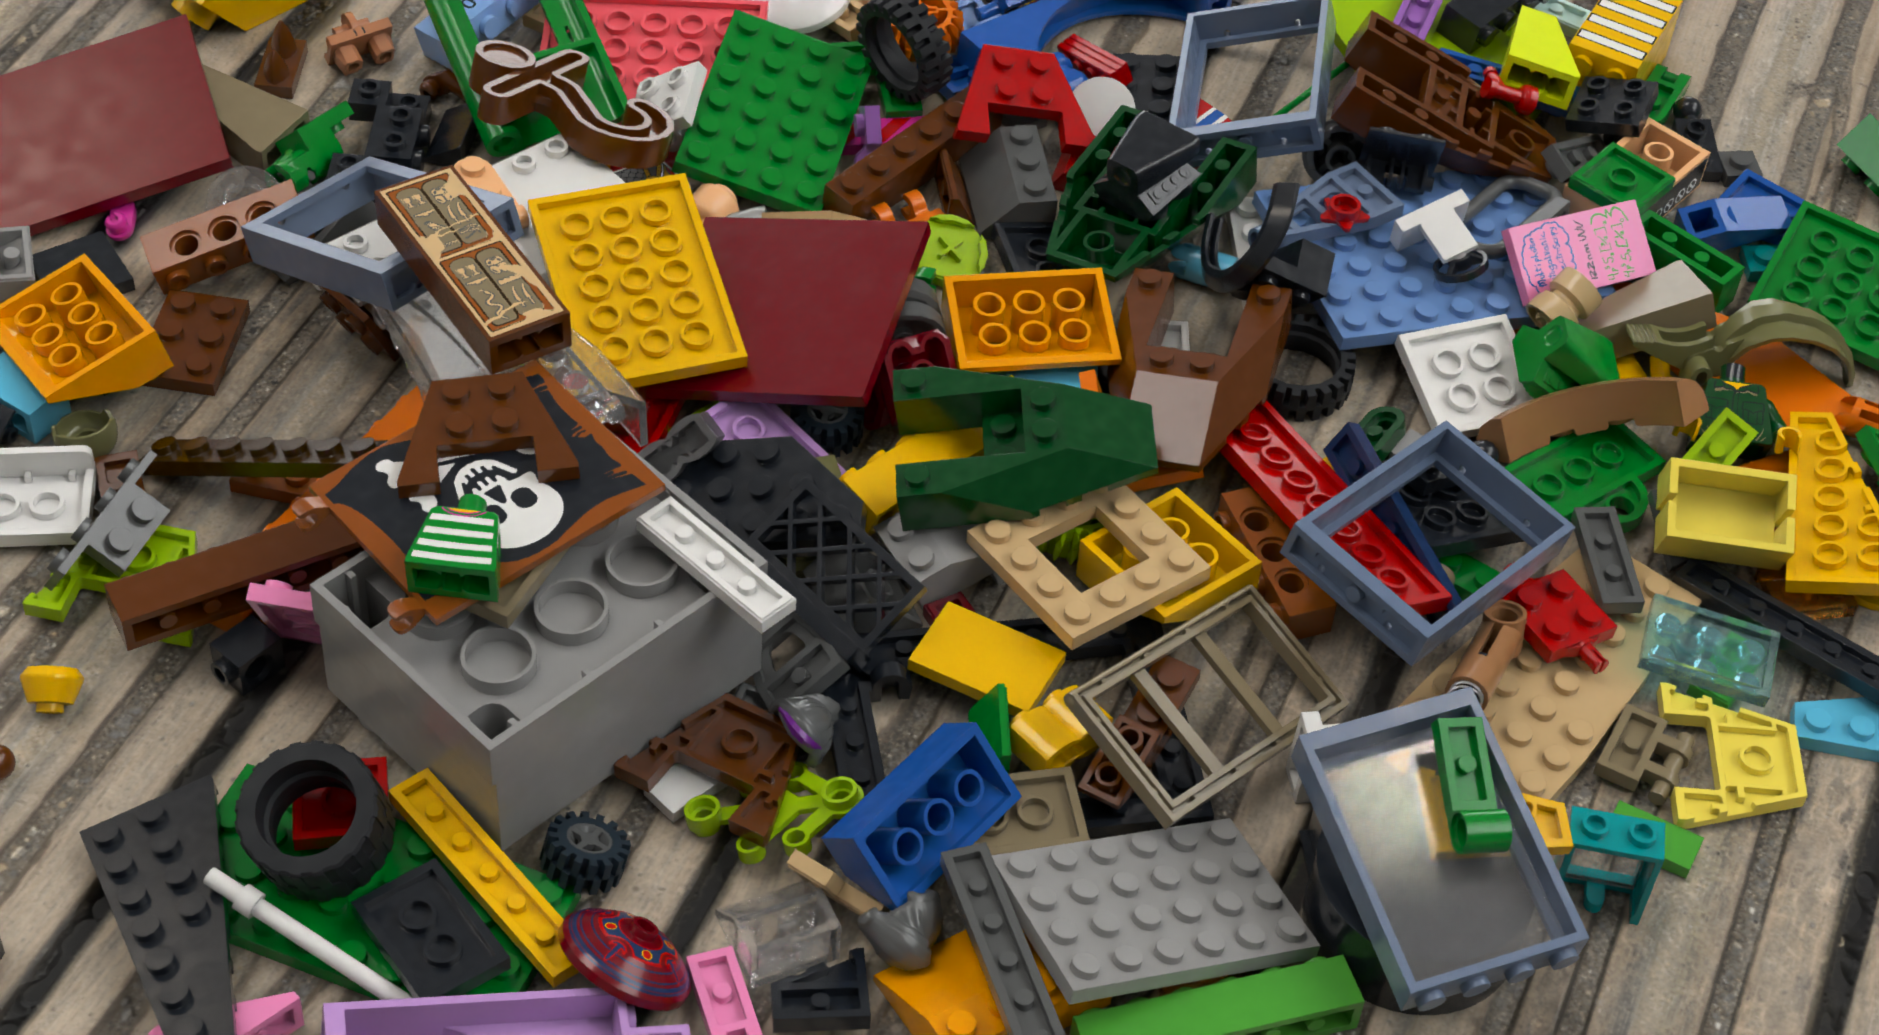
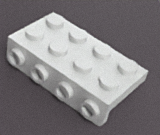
M86 445L0 448V547L77 544L70 537L86 517L91 520L93 518L97 472L93 452L90 447Z

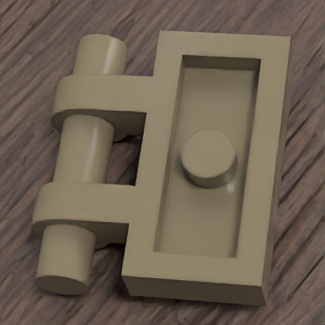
M1627 703L1596 763L1593 774L1635 792L1640 780L1647 782L1651 786L1648 799L1656 805H1663L1667 797L1671 796L1674 786L1678 787L1680 783L1679 772L1688 766L1693 756L1691 748L1695 739L1687 732H1680L1676 739L1664 734L1668 723L1667 720ZM1654 753L1663 756L1665 760L1663 766L1651 761Z

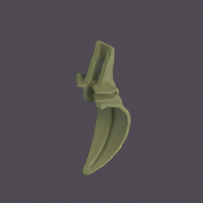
M1779 299L1752 300L1729 316L1726 322L1716 325L1712 331H1707L1704 321L1681 328H1664L1652 324L1634 325L1633 323H1628L1625 325V329L1636 348L1680 369L1679 378L1694 380L1701 388H1703L1708 379L1721 375L1722 365L1735 363L1736 360L1751 349L1772 342L1783 341L1814 344L1832 351L1840 359L1842 378L1846 387H1851L1855 378L1853 354L1839 329L1825 316L1809 308L1801 307L1796 303Z

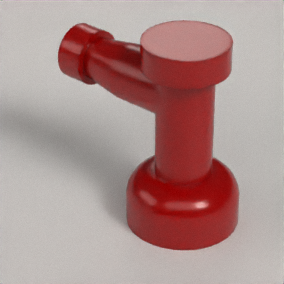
M1489 66L1483 70L1484 81L1480 89V96L1482 98L1490 100L1495 97L1513 103L1516 112L1526 116L1534 111L1539 99L1537 87L1526 84L1516 89L1504 85L1495 67Z

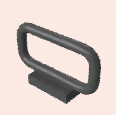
M1504 175L1494 180L1470 200L1464 221L1462 222L1464 225L1503 192L1510 189L1523 190L1547 199L1543 205L1518 226L1568 215L1571 201L1564 199L1562 193L1556 187L1543 181L1525 176ZM1503 239L1495 244L1477 242V249L1484 251L1490 260L1508 255Z

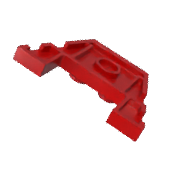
M983 44L960 111L958 123L954 129L953 139L986 143L991 134L989 112L1055 120L1058 122L1061 153L1081 155L1095 137L1055 54Z

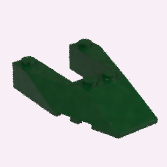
M1121 105L1067 172V183L1064 194H1061L1057 220H1054L1045 253L1046 259L1073 269L1102 267L1104 279L1114 283L1133 274L1135 268L1143 269L1169 253L1175 246L1184 243L1203 230L1207 214L1213 213L1215 214V219L1241 204L1257 182V147L1222 137L1197 169L1201 175L1192 182L1191 194L1184 199L1171 200L1168 203V213L1162 219L1144 223L1103 202L1093 186L1098 179L1107 173L1108 158L1134 117L1141 112V110Z
M937 366L893 370V401L900 435L983 428L984 456L895 465L896 498L903 531L981 524L996 519L1003 521L1032 519L1040 516V510L1063 501H1066V506L1082 501V495L1105 486H1108V491L1159 473L1151 404L1060 383Z

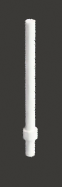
M215 867L205 876L203 884L233 902L232 908L248 919L254 916L379 999L413 998L395 984L265 900L266 894L251 884L243 886Z

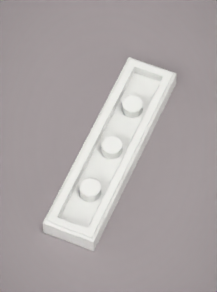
M671 496L636 518L637 531L761 634L796 610V598Z

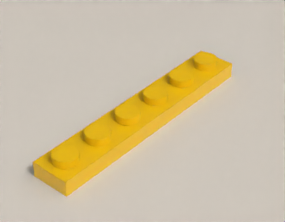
M428 767L388 790L391 804L553 988L579 973L568 960L559 944L558 930L564 919Z

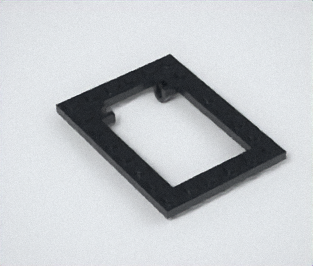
M1139 615L1071 650L1041 618L996 621L1065 651V660L1121 655L1122 660L1164 635L1161 622ZM930 627L889 631L868 653L871 660L860 672L847 662L851 669L822 692L824 696H829L838 702L841 708L839 720L833 725L834 733L831 743L836 777L845 776L852 778L862 788L864 797L885 778L871 702L881 701L882 687L896 686L898 700L910 698L913 688L910 674L917 673L907 669L908 659ZM869 633L857 634L864 639ZM1151 665L1150 667L1146 668L1145 670H1146L1147 672H1149V670L1151 669L1152 665ZM1128 679L1131 694L1134 698L1138 688L1131 679ZM1183 707L1180 713L1188 722L1186 711ZM1172 733L1151 769L1154 777L1170 797L1175 799L1204 780L1201 766L1176 735ZM1077 791L1089 838L1118 836L1163 829V826L1135 791L1119 810ZM1207 801L1170 827L1213 821L1214 812L1211 801Z

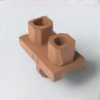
M346 12L341 15L342 25L332 28L333 35L326 37L327 53H324V58L329 66L336 64L345 76L358 72L362 68L363 60L361 55L370 53L377 64L392 61L394 58L395 49L391 39L393 25L388 17L370 23L368 18L356 20L353 13Z

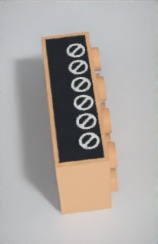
M1649 117L1640 137L1624 136L1616 143L1676 178L1673 188L1649 208L1662 217L1667 215L1700 186L1711 153ZM1568 183L1565 185L1562 195L1564 199L1571 201L1569 214L1601 207L1567 187Z

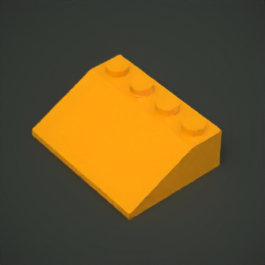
M85 253L0 304V347L48 404L139 388L174 366L155 329Z
M1102 267L944 276L941 313L947 337L950 339L956 366L959 370L984 373L1119 365L1122 361Z
M966 929L933 945L931 948V963L926 968L905 971L891 966L873 975V981L912 1035H1008ZM1024 933L1063 1029L1072 1024L1073 1016L1080 1015L1090 1008H1104L1111 1004L1112 997L1069 1005Z

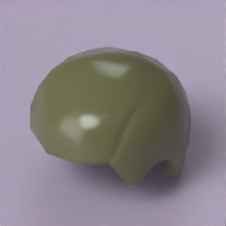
M103 409L102 412L75 410L62 417L56 425L51 427L55 446L86 445L92 449L94 458L108 455L114 449L118 439L116 419L113 418L109 409Z

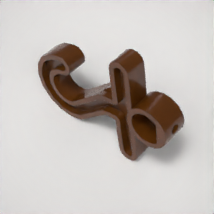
M486 40L476 45L469 76V86L474 92L481 95L477 117L481 121L492 125H504L536 111L553 122L572 149L589 159L605 165L626 169H647L661 165L668 158L674 134V120L665 110L650 101L640 98H632L627 101L621 125L603 118L582 90L589 65V57L583 52L565 49L536 61V57L531 51L512 42Z

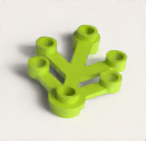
M796 762L770 840L799 815L812 813L800 826L788 829L782 836L787 856L790 857L795 849L808 855L812 850L811 839L833 819H842L864 798L862 788L852 778L845 776L834 777L826 781L810 772L806 764ZM807 790L813 795L798 797L791 792L797 793ZM739 791L742 797L747 798V794ZM712 795L696 796L690 799L684 807L687 826L690 831L699 837L713 836L720 830L721 825L729 824L728 819L740 805L721 807L719 800ZM739 837L736 841L737 853L742 863L756 864L765 858V848L742 837Z

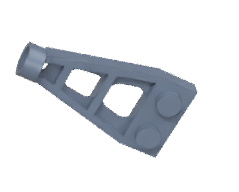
M1352 162L1326 173L1298 194L1293 217L1305 211L1317 224L1300 227L1292 219L1279 248L1303 238L1312 242L1373 229L1401 217L1405 204L1358 162ZM1350 194L1360 201V210L1368 214L1370 219L1366 223L1354 224L1350 232H1344L1337 224L1320 221V215L1326 211L1320 202L1331 195ZM1262 224L1249 230L1248 242L1250 246L1257 237Z

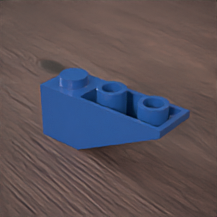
M1782 196L1714 198L1677 209L1673 224L1716 250L1724 251L1786 233L1792 220Z

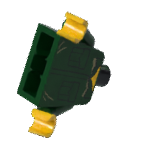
M1737 363L1722 365L1720 379L1710 378L1702 389L1708 402L1709 411L1685 427L1674 426L1671 433L1673 436H1677L1679 432L1688 434L1685 451H1689L1727 407L1759 432L1738 458L1748 460L1764 458L1772 447L1773 442L1776 454H1782L1784 447L1791 448L1795 453H1799L1803 436L1799 429L1785 424L1773 402L1767 399L1765 387L1759 384L1745 383V367Z

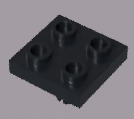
M1585 76L1565 118L1566 131L1603 134V142L1606 146L1612 142L1617 143L1624 136L1640 137L1659 94L1658 82L1644 81L1642 79L1628 80L1604 76Z

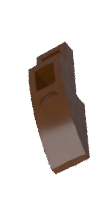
M1168 655L1154 663L1148 673L1178 711L1181 712L1200 679L1201 670ZM1139 689L1125 714H1119L1114 723L1115 728L1149 770L1173 733ZM1101 748L1078 785L1079 792L1117 810L1124 805L1134 792Z

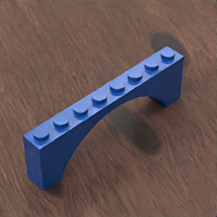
M1039 0L962 31L960 33L957 62L961 66L966 65L969 67V71L974 70L983 44L1042 52L1044 47L1056 35L1073 25L1090 19L1114 15H1151L1186 21L1187 13L1231 7L1232 0Z

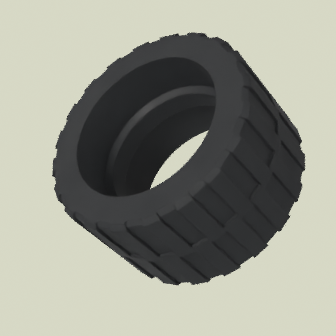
M317 740L307 743H301L300 741L290 744L284 749L272 752L267 759L259 762L252 769L253 772L244 781L240 788L239 799L236 800L235 829L236 833L240 836V844L246 854L280 891L305 901H331V899L341 896L343 898L350 895L352 891L361 886L364 887L371 881L374 874L382 869L394 843L393 833L396 830L395 819L392 815L393 808L390 800L384 793L385 791L370 769L366 767L361 758L354 752L350 753L343 746L335 743L328 744ZM325 787L342 788L354 794L356 798L354 819L346 834L335 845L311 856H290L283 854L278 849L276 837L280 820L288 807L296 799L312 790Z

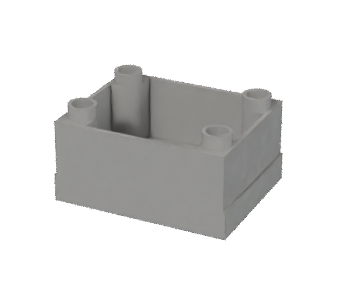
M623 441L621 442L665 483V491L572 545L508 629L463 610L437 626L425 614L409 632L403 635L396 633L390 627L389 621L392 618L387 612V607L393 601L400 598H408L409 596L365 550L310 584L314 621L320 627L328 689L358 716L359 722L364 728L376 733L417 773L428 767L502 851L613 774V765L617 760L625 755L631 759L649 747V740L656 736L663 739L680 727L683 719L725 693H728L761 669L762 634L637 531L636 518L671 496L766 575L768 561Z

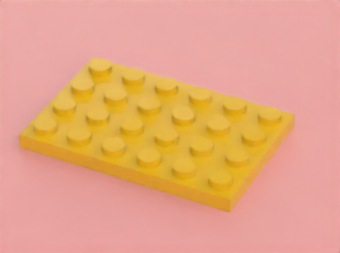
M685 173L528 200V213L551 289L570 312L572 346H569L584 397L747 367L748 355Z

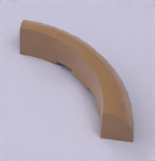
M1637 377L1602 381L1553 392L1506 410L1480 427L1476 440H1488L1494 443L1499 451L1498 462L1512 463L1534 450L1549 445L1550 437H1562L1571 433L1583 435L1608 429L1609 425L1627 423L1634 419L1637 426L1685 427L1708 412L1709 406L1701 386L1696 381L1687 378Z

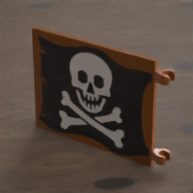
M536 359L513 372L522 371L577 458L580 479L539 483L534 448L439 458L438 468L441 494L399 499L397 480L416 427L414 426L309 484V491L314 496L304 497L293 503L292 510L297 516L294 520L295 525L301 531L308 533L314 530L331 514L409 596L408 598L397 599L387 607V612L392 618L389 621L390 627L396 633L403 635L409 632L425 614L437 626L479 601L408 592L404 560L431 508L436 506L457 508L461 496L465 494H476L485 499L487 502L486 511L499 515L501 533V588L665 491V483Z

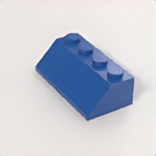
M976 722L943 723L824 834L821 839L844 875L892 911L908 901V891L924 893L943 874L940 865L941 852L973 845L1022 796Z

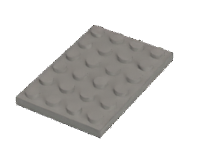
M1231 818L1169 827L1166 830L1164 828L992 855L1021 928L1069 1005L1307 961L1317 956L1321 946Z

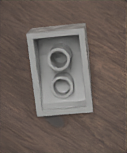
M898 512L874 526L882 548L927 588L928 591L917 601L922 610L923 605L963 591L995 572L966 543L967 530L979 524L903 531ZM902 579V581L905 583V585L910 591L912 587L905 580Z

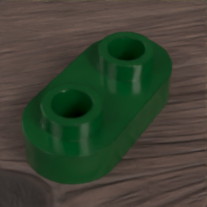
M1384 406L1369 411L1358 423L1381 462L1406 433L1405 415L1400 409Z

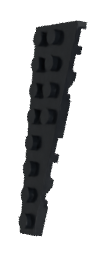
M211 774L79 832L163 1035H237L235 1019L237 1004L232 983L234 969L229 947L231 933L228 899L203 884L205 876L213 867L223 872L222 861H224L219 828L221 827V816L217 804L219 792Z

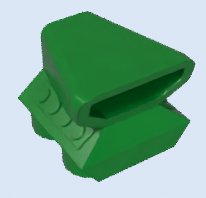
M1558 316L1539 330L1522 325L1512 340L1519 382L1523 384L1525 390L1533 399L1576 386L1620 379L1612 341L1563 316Z

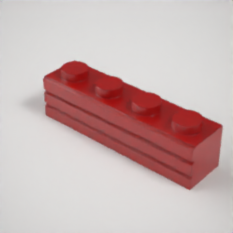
M1072 34L1063 43L1061 42L1057 45L1058 51L1070 59L1073 69L1081 71L1088 79L1109 77L1121 82L1125 86L1133 81L1126 61L1076 34Z

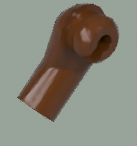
M446 69L431 73L423 79L419 86L420 94L430 96L431 100H435L437 96L453 93L466 102L452 70Z

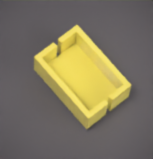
M1671 457L1658 475L1656 510H1659L1660 513L1655 519L1654 553L1779 571L1794 554L1795 518L1790 516L1796 510L1797 475Z

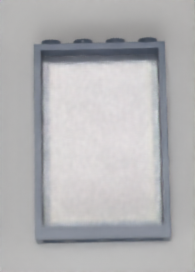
M1472 686L1298 736L1291 758L1401 1011L1417 1007L1419 1011H1427L1443 1004L1446 1001V997L1462 993L1464 997H1472L1489 989L1491 983L1507 979L1508 983H1517L1532 976L1536 969L1551 965L1553 970L1562 969L1575 963L1580 958L1579 954L1590 937ZM1482 717L1497 808L1505 809L1508 812L1512 824V842L1507 852L1457 854L1453 849L1447 816L1445 814L1431 723L1437 718Z

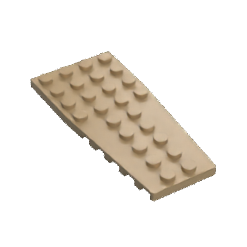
M1579 548L1549 574L1564 569L1596 603ZM1631 557L1645 604L1641 613L1607 614L1618 627L1613 638L1595 646L1601 655L1609 661L1607 668L1601 673L1594 674L1591 668L1577 656L1564 657L1547 664L1523 637L1521 654L1510 661L1489 703L1483 710L1521 793L1553 801L1558 798L1584 769L1608 736L1614 722L1619 720L1626 704H1629L1633 696L1640 692L1655 666H1659L1674 640H1678L1690 618L1697 614L1702 602L1701 599ZM1472 638L1443 661L1398 707L1445 694L1446 685ZM1410 749L1388 755L1384 761L1406 776Z

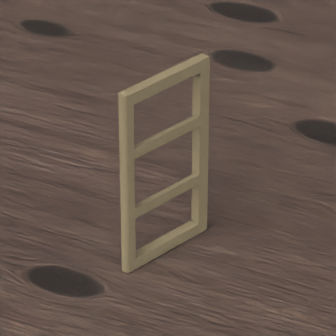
M1249 584L1064 696L1066 706L1165 830L1291 746L1300 718L1299 716L1282 727L1208 636L1207 631L1244 610L1319 702L1306 712L1319 711L1322 724H1324L1350 704L1253 585ZM1189 642L1194 644L1268 736L1225 766L1219 762L1145 670ZM1128 679L1132 680L1208 775L1207 778L1175 799L1170 797L1094 701Z

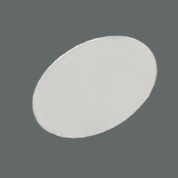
M1094 77L1082 82L1073 91L1084 117L1095 136L1098 135L1121 105L1135 108V102L1130 91L1125 85L1113 78Z

